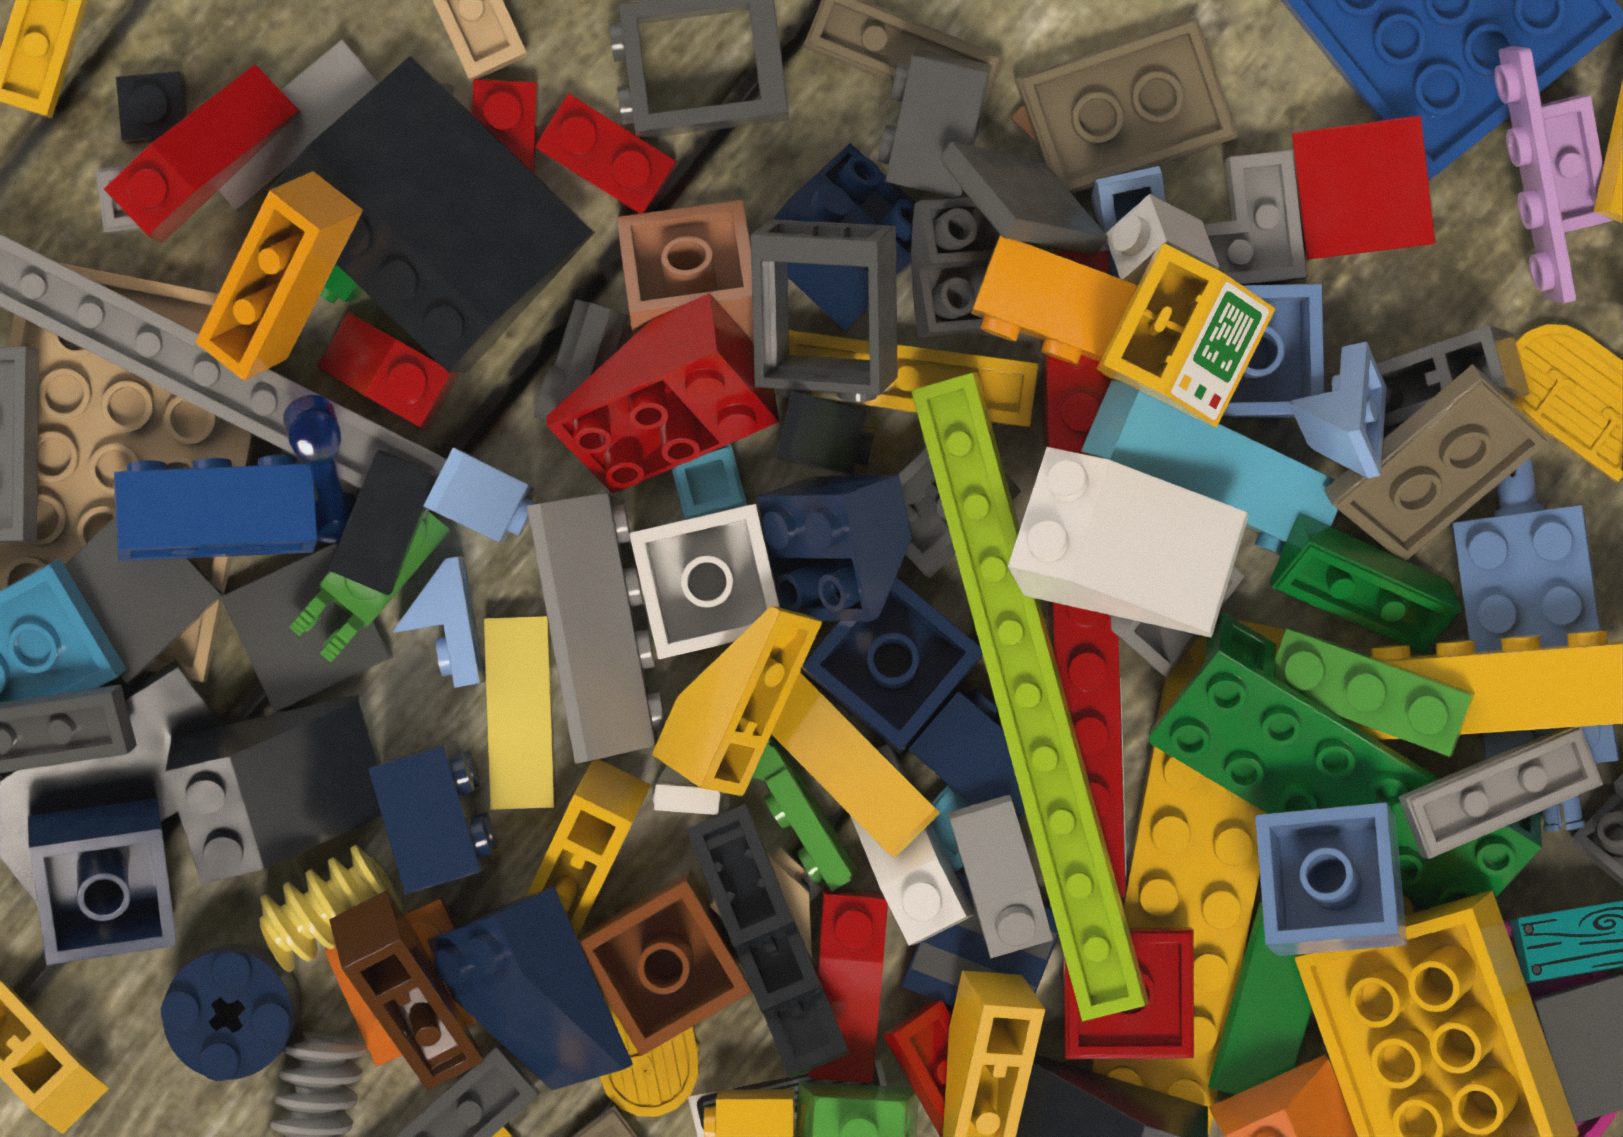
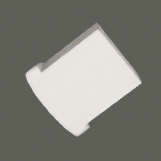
M668 765L656 784L652 798L654 810L719 815L722 811L727 810L731 804L728 793L700 788Z

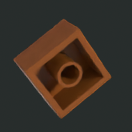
M692 870L687 871L584 931L578 939L598 986L640 1056L752 992L738 953L731 943L727 930L718 914L710 907V901Z

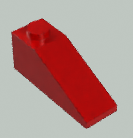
M254 64L152 142L103 189L147 236L163 243L301 111Z
M823 887L817 973L851 1054L810 1070L809 1079L873 1083L888 903L882 892L839 888L831 891L830 888Z

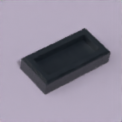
M381 449L376 451L329 571L385 595H390L393 592L425 513L426 507L423 505L439 474Z

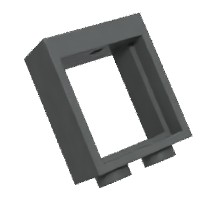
M647 0L619 4L621 22L609 23L614 62L626 60L629 85L617 87L622 125L634 124L637 137L648 139L789 120L774 0ZM749 10L761 100L650 114L639 24Z
M771 219L751 234L755 387L776 388L777 395L790 398L791 391L810 396L815 391L838 392V398L847 402H866L876 399L877 395H880L898 378L896 226ZM787 262L868 267L870 360L789 355Z

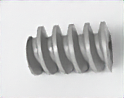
M303 1032L302 1034L305 1035L304 1042L286 1045L283 1051L300 1061L299 1067L281 1070L279 1073V1078L296 1086L295 1092L277 1095L274 1103L291 1111L290 1118L270 1121L269 1128L286 1137H337L336 1135L349 1132L353 1126L352 1118L340 1110L355 1106L358 1099L356 1092L343 1084L359 1081L363 1072L357 1064L348 1059L364 1056L367 1045L361 1041L324 1032Z

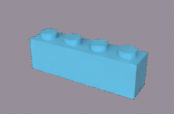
M1111 380L1081 452L1090 456L1114 461L1246 511L1249 517L1245 528L1258 533L1254 545L1278 556L1281 555L1290 531L1300 515L1308 516L1331 527L1338 511L1324 492V489L1333 483L1335 479L1218 424L1217 428H1213L1120 381Z

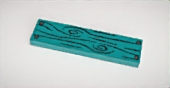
M1623 901L1510 920L1519 966L1525 983L1623 967Z

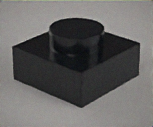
M180 71L116 77L121 140L123 142L155 141L187 116L184 75Z

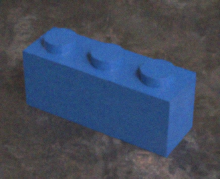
M266 456L258 459V466L232 467V461L226 458H205L194 461L193 469L170 470L166 469L165 462L147 460L127 464V471L114 472L118 562L314 552L317 542L313 466L312 464H297V458L294 456Z

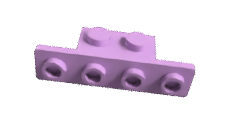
M1515 46L1499 49L1501 65L1495 68V84L1501 101L1504 104L1508 103L1512 129H1508L1506 133L1507 149L1512 163L1520 168L1524 189L1523 192L1518 194V210L1525 228L1531 229L1535 254L1530 255L1529 258L1530 275L1535 288L1543 293L1545 299L1561 304L1576 301L1565 232L1613 221L1610 218L1593 212L1603 170V161L1591 95L1581 94L1541 104L1531 49Z

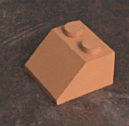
M743 200L617 217L633 336L653 318L710 293L754 344L751 247Z

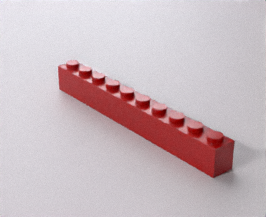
M1099 251L1097 255L1077 252H1050L1109 274V251ZM1041 340V349L1044 343L1043 340ZM1041 352L1044 454L1046 448L1050 447L1088 455L1081 452L1112 379L1097 370L1100 363L1097 360L1081 355L1078 364H1072ZM1048 601L1049 638L1120 897H1125L1119 637L1111 629L1110 615Z

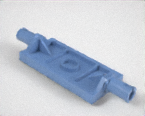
M1532 457L1515 470V476L1512 472L1497 485L1500 509L1493 510L1494 517L1453 523L1469 640H1475L1476 652L1502 650L1501 638L1541 635V646L1545 647L1568 645L1567 633L1601 630L1584 504L1554 509H1545V503L1538 504ZM1615 724L1581 726L1595 763L1612 762L1620 759ZM1559 728L1482 733L1486 759ZM1579 795L1559 803L1563 806L1566 830L1585 827ZM1559 804L1542 810L1544 832L1560 831V828L1563 827Z

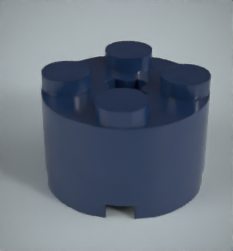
M246 944L217 946L188 963L172 980L160 1008L167 1041L176 1056L187 1067L206 1076L208 1079L225 1081L253 1075L278 1057L295 1036L301 1012V991L298 981L292 971L288 973L280 966L270 950ZM238 999L243 1004L245 1010L238 1016L239 1020L227 1021L221 1013L226 1007L225 1002L230 1004Z

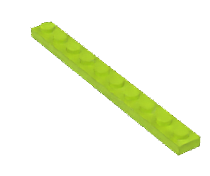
M972 372L911 390L1081 1019L1086 1021L1146 1006L1149 1003L1040 601L1037 598L1024 596L1008 569L1020 527L978 374Z

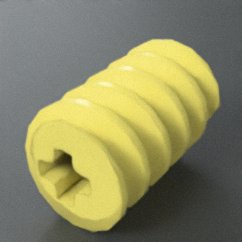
M354 845L350 848L353 867L350 869L343 866L335 857L328 860L331 879L326 882L312 869L305 872L308 887L306 893L302 894L289 881L283 884L286 902L284 905L279 906L267 893L260 897L263 916L259 918L262 934L276 961L288 973L295 969L294 952L307 962L317 957L318 947L316 939L330 950L336 947L329 919L386 890L399 909L403 910L400 898L383 867L374 856H368L359 846Z

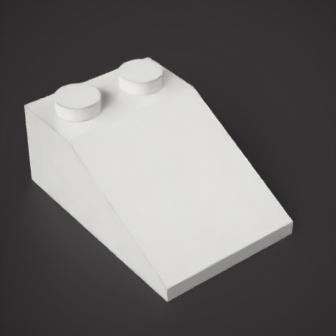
M1047 447L1008 564V569L1024 596L1212 638L1249 516L1246 511L1114 461Z

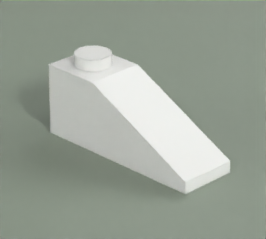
M887 744L878 748L890 763L909 781L895 751ZM851 816L879 887L908 945L920 943L976 915L931 824L894 859Z

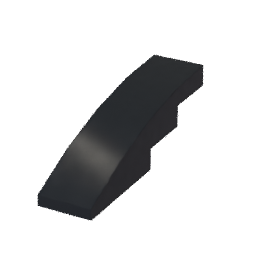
M746 804L686 828L731 943L738 953L787 1075L793 1078L851 1054L748 806Z

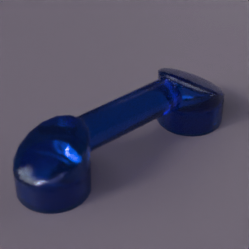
M306 395L297 398L287 406L284 411L283 422L294 453L301 460L308 462L318 496V499L315 501L317 540L326 544L340 543L357 499L352 494L343 492L334 458L341 443V431L334 406L328 399L322 396Z

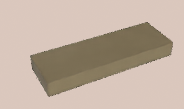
M822 0L804 43V48L892 84H894L899 62L910 64L911 57L917 48L991 64L992 68L982 112L1005 58L864 0Z

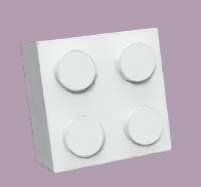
M756 504L629 533L658 659L732 643L771 606L780 608Z

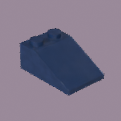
M554 886L485 911L427 940L434 955L436 971L441 980L447 985L452 998L551 1090L621 1071L633 1065Z

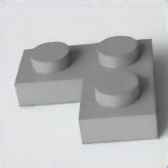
M1293 150L1227 158L1225 164L1232 221L1203 224L1220 267L1217 270L1225 273L1242 286L1306 278Z

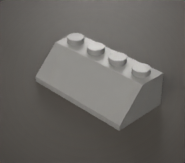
M602 493L528 505V516L575 764L655 746L657 743L656 732L663 730L666 719L660 692L649 694L644 669L655 667L649 631L648 629L637 631L632 606L643 604V597L637 567L625 568L620 543L631 541L625 504L613 506L611 494Z

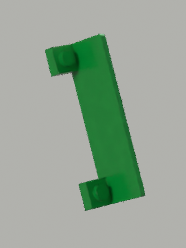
M1224 612L1217 618L1212 638L1207 637L1205 663L1149 733V742L1267 814L1387 803L1396 816L1403 895L1425 909L1492 890L1496 898L1542 848L1541 814L1538 812L1430 859L1421 857L1399 796L1437 781L1440 778L1275 679L1276 644Z

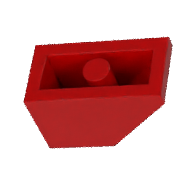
M349 312L346 314L317 365V368L426 430H429L460 376L455 372H447L439 363Z

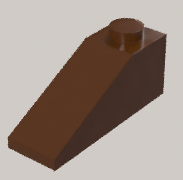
M387 890L329 919L342 970L427 1091L484 1062L482 1052L439 977L416 932Z

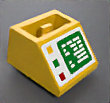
M1163 243L1155 250L1097 370L1213 428H1217L1276 308L1225 273Z

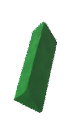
M1300 515L1294 523L1270 579L1271 587L1397 643L1410 645L1411 649L1422 654L1429 649L1462 610L1453 586L1447 579L1305 515Z
M1262 902L1258 906L1208 1085L1209 1088L1233 1095L1295 1068L1312 1009L1294 959L1297 955L1276 956L1266 946Z

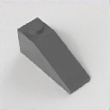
M1488 325L1377 363L1387 387L1383 435L1392 433L1472 364L1512 400L1530 394L1513 333ZM1332 379L1324 381V393L1332 392Z

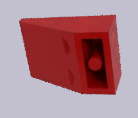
M708 293L653 318L546 416L547 427L612 494H615L779 423L775 388L755 387L754 344L715 298Z

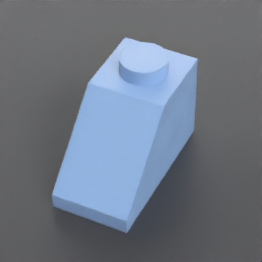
M452 448L423 506L497 542L505 543L509 533L518 537L522 534L529 521L527 506L536 504V502L527 498L533 486L467 452Z

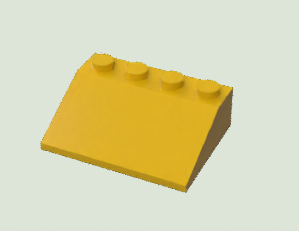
M1493 890L1406 916L1407 945L1299 954L1294 958L1358 1137H1577L1579 1135Z

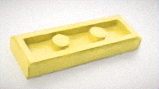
M548 617L484 618L490 810L554 808L556 800L550 627Z

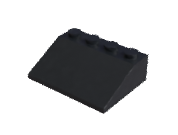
M412 56L404 60L306 146L264 193L267 196L269 190L314 171L363 209L336 264L447 372H468L595 233L585 221Z

